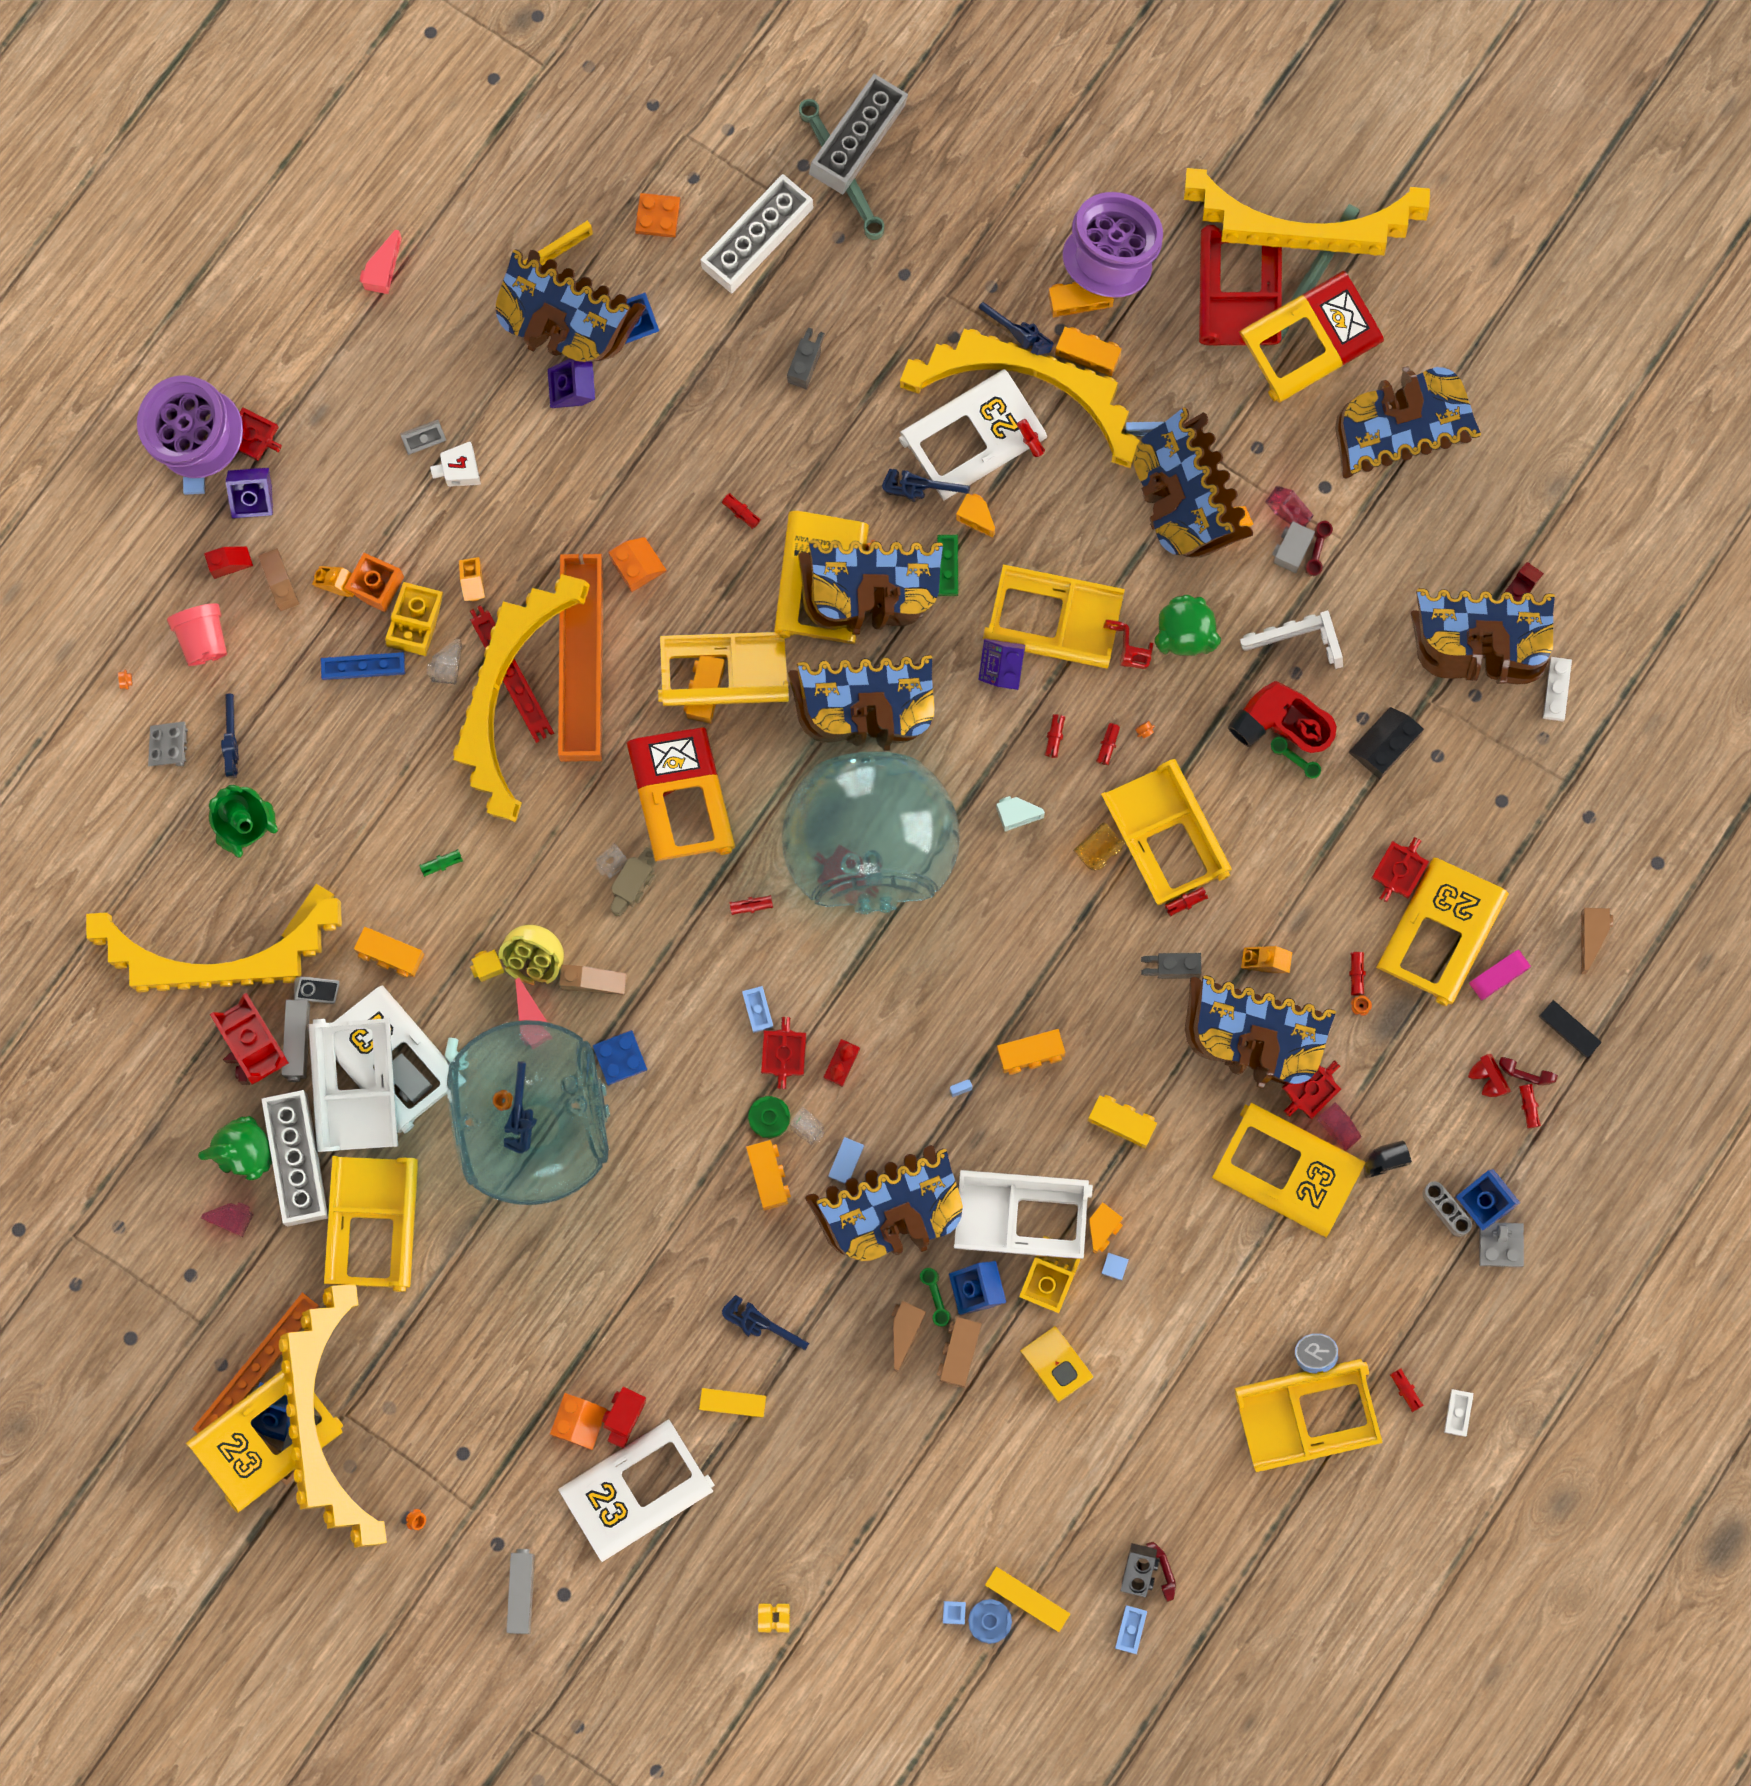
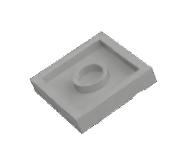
M1494 1223L1483 1231L1479 1227V1266L1524 1267V1224Z

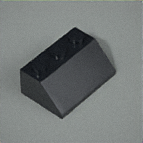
M1390 707L1352 747L1349 753L1380 780L1421 736L1424 728L1409 715Z

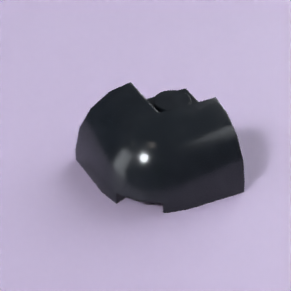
M1402 1140L1374 1149L1365 1161V1178L1386 1174L1389 1170L1410 1165L1412 1160L1406 1143Z

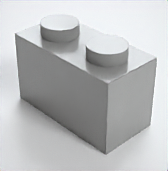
M1292 521L1290 527L1286 526L1281 535L1284 538L1282 544H1277L1272 554L1275 556L1274 564L1296 573L1314 537L1315 531Z
M402 1053L393 1060L394 1086L397 1085L401 1090L398 1094L406 1102L411 1100L415 1104L433 1086Z

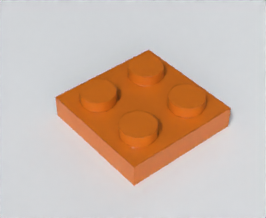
M640 193L635 233L676 238L680 197Z

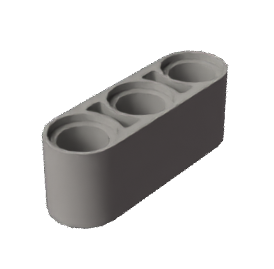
M1436 1181L1428 1183L1422 1192L1424 1200L1454 1236H1465L1472 1227L1469 1217L1442 1184ZM1430 1187L1436 1188L1439 1192L1438 1197H1431L1428 1189ZM1442 1205H1450L1452 1214H1445L1442 1211ZM1457 1221L1465 1223V1231H1459L1456 1228Z

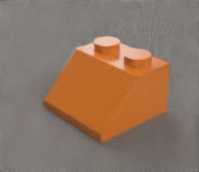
M645 537L625 541L608 552L610 560L631 592H634L667 571Z
M363 552L345 589L366 604L386 612L404 579V575L400 568Z
M564 1393L550 1435L593 1450L607 1408Z

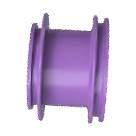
M1105 192L1090 197L1075 214L1072 222V234L1068 237L1063 247V262L1067 272L1081 287L1097 295L1125 297L1138 292L1149 281L1152 272V262L1157 258L1162 247L1163 228L1160 219L1150 206L1128 194Z
M174 376L155 385L143 399L137 416L138 435L148 453L176 474L187 478H204L221 471L235 457L242 441L243 423L235 404L227 396L218 392L210 383L192 376ZM211 414L210 418L205 421L206 417ZM208 434L207 439L203 441L204 436ZM190 443V447L187 450H185L187 444Z

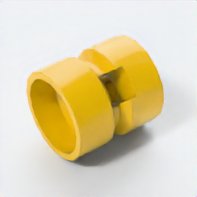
M759 1603L758 1632H771L775 1629L777 1633H789L790 1604H777L776 1607H773L772 1604ZM773 1614H779V1622H773Z

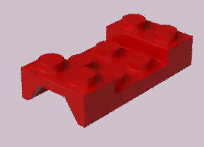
M247 993L242 995L238 1005L226 1012H212L210 1014L251 1085L289 1064Z

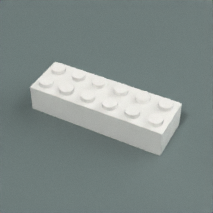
M782 174L700 259L702 269L732 294L813 209V199Z
M301 1090L262 1098L283 1224L288 1227L328 1219V1209L308 1094Z

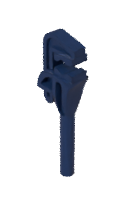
M982 302L979 305L980 310L1007 328L1022 348L1027 349L1029 346H1033L1031 353L1036 355L1052 351L1054 343L1040 333L1034 323L1030 325L1026 322H1022L1021 325L1014 324L986 303Z
M889 469L882 484V488L887 494L907 497L912 502H916V498L923 499L925 494L922 490L927 488L967 494L970 491L969 485L928 480L914 475L907 470H902V480H900L902 487H900L897 482L899 478L897 469Z
M228 693L225 694L226 733H224V740H221V748L226 777L237 778L238 769L236 764H238L239 754L234 731V694Z
M518 1061L514 1104L507 1124L504 1127L505 1133L521 1134L519 1138H504V1147L519 1154L530 1149L532 1128L537 1122V1119L533 1118V1110L527 1109L524 1111L522 1105L526 1062Z
M737 1295L722 1310L723 1317L742 1328L744 1334L748 1337L751 1334L759 1337L761 1335L760 1329H768L803 1350H806L809 1345L805 1340L770 1321L749 1302L746 1305V1310L741 1314L743 1318L733 1314L734 1312L738 1313V1307L743 1301Z

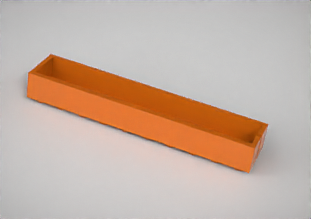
M560 554V576L563 574L585 580L590 584L584 604L578 603L559 613L558 756L560 762L602 761V554H583L584 564H581L579 554Z

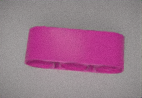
M1518 949L1473 979L1469 984L1482 1001L1531 968V965Z

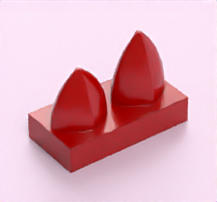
M841 1039L823 1078L843 1087L858 1056L860 1047Z
M1492 1054L1482 1056L1481 1060L1469 1072L1468 1077L1471 1079L1491 1078L1483 1087L1482 1095L1497 1097L1512 1092Z

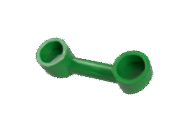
M1276 737L1272 740L1271 750L1273 753L1286 756L1302 768L1305 776L1309 779H1316L1320 776L1321 767L1317 762L1308 763L1287 748V741L1283 737Z
M925 1268L920 1273V1280L923 1284L929 1285L936 1311L933 1314V1322L937 1326H946L951 1321V1314L948 1310H945L938 1289L939 1274L932 1268Z

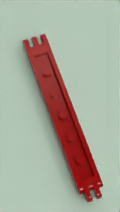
M479 605L477 607L480 612L479 615L475 613L474 609L470 610L473 616L470 621L486 649L490 645L491 630L496 626V623L488 610L484 612L482 606ZM513 659L505 674L503 683L534 741L537 743L539 742L537 733L540 732L543 739L547 738L544 732L545 729L548 730L550 735L555 733L518 664Z

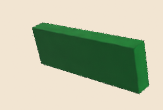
M937 535V542L943 544L938 596H958V535Z

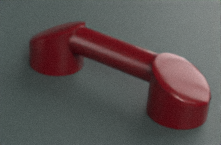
M1328 521L1319 522L1314 529L1316 541L1312 557L1304 567L1305 572L1313 577L1318 576L1323 569V565L1319 561L1324 540L1333 531V527Z
M1500 1058L1499 1066L1511 1077L1537 1084L1538 1086L1554 1084L1557 1081L1558 1075L1542 1070L1539 1077L1515 1069L1517 1062L1513 1059Z
M1146 1543V1547L1157 1549L1156 1557L1160 1558L1159 1563L1167 1584L1161 1585V1589L1166 1602L1172 1601L1175 1597L1176 1581L1167 1556L1156 1543Z

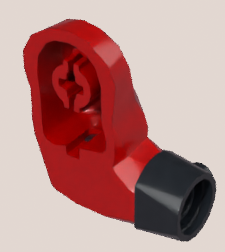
M1274 681L1263 687L1249 700L1243 710L1240 709L1228 725V729L1238 741L1247 747H1251L1266 734L1265 730L1271 728L1278 735L1292 741L1301 750L1308 753H1316L1330 747L1336 737L1337 726L1334 718L1328 712L1320 709L1308 697L1278 681Z

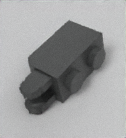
M808 328L804 338H801L787 373L788 383L804 389L808 388L821 354V345L825 333L820 332L816 342H811L812 328Z
M1158 953V956L1141 957V962L1157 963L1158 969L1145 968L1141 970V975L1158 976L1160 979H1190L1192 977L1200 979L1202 974L1201 953Z

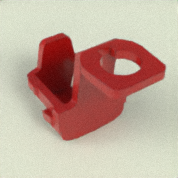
M1107 619L1104 622L1103 628L1123 631V651L1121 653L1120 666L1140 669L1148 668L1151 662L1154 643L1150 642L1148 649L1130 646L1129 626L1123 622Z

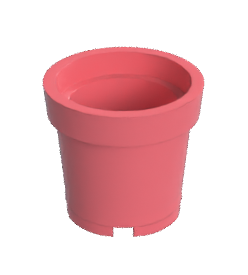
M217 603L192 607L167 618L171 631L176 634L188 666L206 664L205 661H215L227 655L219 619L221 611Z

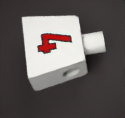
M471 442L440 453L442 464L430 467L433 479L445 476L447 486L481 484Z

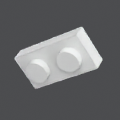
M1451 1390L1444 1433L1463 1437L1467 1436L1474 1393Z

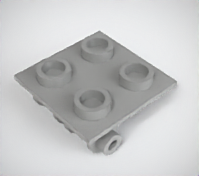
M185 722L150 726L149 767L176 763V766H184L186 762V752L184 751L187 750V747L184 745L187 744L186 735L188 732Z

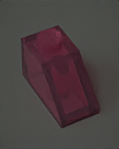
M1276 486L1265 501L1277 516L1290 525L1293 521L1306 527L1314 516L1291 489Z
M1336 1102L1317 1119L1345 1151L1362 1138L1350 1117Z
M238 1202L237 1205L229 1203L203 1213L201 1218L243 1237L254 1214L249 1211V1206Z

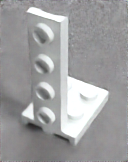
M1328 610L1321 612L1320 616L1309 615L1304 617L1303 621H1289L1284 623L1282 627H1269L1264 629L1262 633H1248L1243 636L1244 638L1240 639L1242 649L1248 651L1320 629L1323 644H1328L1326 654L1329 664L1333 663L1335 669L1343 667L1342 653Z

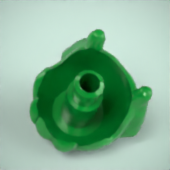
M1191 595L1177 596L1170 600L1169 605L1160 611L1158 619L1159 633L1155 636L1154 641L1156 647L1163 654L1166 655L1169 652L1178 656H1195L1202 652L1208 654L1220 645L1221 637L1216 630L1214 613L1206 605L1204 598H1194Z
M228 785L226 788L220 789L209 802L208 818L209 824L216 834V844L234 854L237 858L243 856L242 848L253 844L263 837L267 830L273 834L278 832L272 804L262 800L260 795L252 788Z
M241 1116L218 1129L211 1140L210 1147L198 1154L200 1160L212 1159L225 1173L232 1171L236 1175H247L245 1178L247 1180L260 1178L263 1172H268L270 1165H272L268 1137L251 1116Z

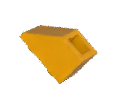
M319 566L314 575L313 586L340 596H354L345 589L352 575L351 572L343 567Z
M1277 946L1244 947L1241 968L1267 973H1290L1292 952Z
M1103 1202L1089 1219L1092 1251L1095 1254L1099 1250L1103 1252L1110 1243L1107 1239L1112 1233L1116 1235L1123 1227L1121 1224L1123 1217Z

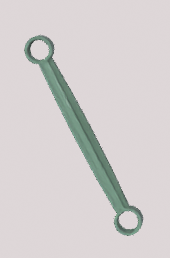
M806 99L799 105V115L804 122L810 123L822 147L830 137V134L819 118L818 103L815 100ZM806 106H813L816 109V113L812 116H806L803 114L802 109ZM854 179L846 192L865 222L864 233L866 237L871 240H878L884 234V222L881 218L873 215L860 187ZM871 223H877L882 229L874 234L870 233L867 227Z
M1349 204L1340 222L1357 219L1360 209ZM1323 250L1319 252L1309 272L1304 276L1290 301L1316 286L1336 252ZM1290 326L1281 330V342Z

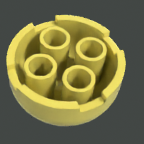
M523 925L513 929L505 937L499 949V959H502L506 966V972L515 979L520 978L522 982L535 985V981L549 984L556 979L561 965H563L564 951L559 939L551 931L537 925ZM527 958L531 960L526 970L529 977L524 976L519 971V969L524 967ZM551 962L549 970L544 974L546 968L549 966Z

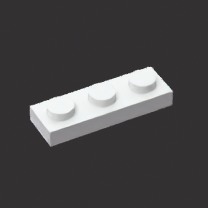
M1550 658L1543 719L1565 720L1572 664L1570 659Z

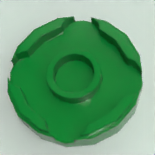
M765 1096L752 1104L748 1114V1121L756 1135L762 1138L773 1139L781 1136L787 1130L791 1115L788 1106L783 1100L773 1096Z

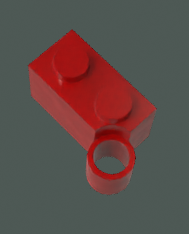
M622 1387L620 1392L616 1391L611 1401L614 1405L611 1411L607 1410L602 1419L604 1428L611 1431L608 1442L623 1449L646 1404L645 1396L626 1387Z

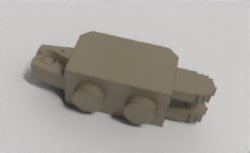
M648 847L645 848L638 858L632 857L627 860L612 885L615 899L613 904H611V910L615 916H622L629 905L633 907L635 902L638 904L644 895L643 889L646 885L649 886L655 877L653 874L655 859L653 851Z

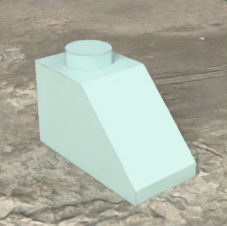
M1010 796L1002 798L996 805L1004 831L1040 820L1045 815L1042 808L1018 797L1012 799Z

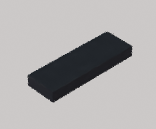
M1554 1000L1538 1016L1585 1058H1588L1602 1043Z

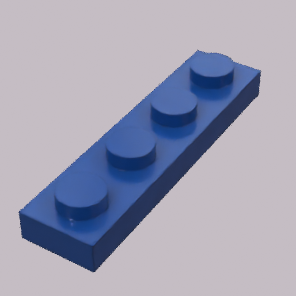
M404 652L321 658L322 680L405 674Z

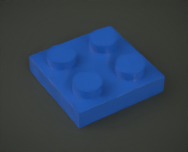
M632 1030L593 1045L607 1085L647 1071Z

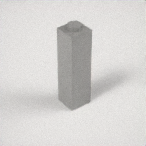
M286 1000L283 1054L289 1064L282 1067V1076L288 1079L289 1082H300V1079L307 1078L310 1003L307 1000Z
M516 1549V1553H511L507 1633L531 1634L535 1554H529V1549Z

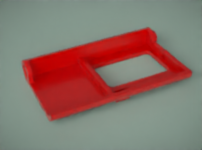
M1207 225L1201 229L1199 342L1208 346L1246 345L1239 331L1282 307V247L1262 245L1261 290L1259 292H1222L1220 289L1221 245L1228 242H1221L1222 231L1217 226ZM1281 331L1262 341L1260 345L1279 344L1281 342Z

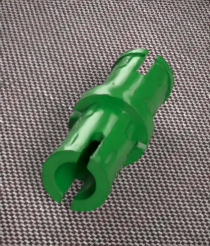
M456 849L446 855H438L436 859L419 866L423 876L426 877L440 870L443 872L447 867L463 862L459 850Z

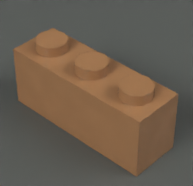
M956 1317L955 1322L951 1321L948 1334H952L950 1343L945 1342L943 1355H946L944 1364L940 1363L937 1375L941 1376L940 1382L965 1388L982 1323Z

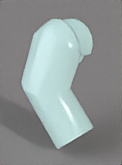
M448 1038L445 1058L453 1067L459 1068L465 1063L464 1057L457 1051L459 1040Z

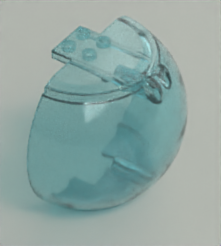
M870 751L850 753L828 759L816 765L793 792L787 805L782 825L784 859L790 875L802 892L811 900H815L817 905L826 907L854 905L855 912L860 914H869L872 911L889 913L897 910L896 902L920 901L935 896V892L939 891L945 884L953 870L960 844L957 813L950 795L943 784L918 760L891 752Z
M532 1020L514 1021L501 1024L481 1033L464 1046L453 1059V1062H450L447 1075L450 1123L459 1166L469 1185H472L485 1195L506 1203L518 1205L545 1204L565 1198L578 1191L596 1176L603 1167L602 1163H607L609 1148L605 1122L610 1117V1110L608 1104L605 1105L604 1096L607 1095L606 1086L597 1077L594 1052L588 1041H583V1038L576 1033L552 1023ZM518 1061L526 1062L523 1109L524 1111L532 1109L533 1118L537 1119L535 1126L532 1128L530 1149L521 1154L504 1147V1138H519L521 1134L515 1135L512 1132L505 1133L504 1129L514 1104ZM501 1090L510 1092L513 1096L511 1108L508 1110L504 1109L503 1111L498 1110L493 1104L495 1093ZM576 1103L577 1108H572V1104ZM466 1120H471L470 1126L466 1125Z

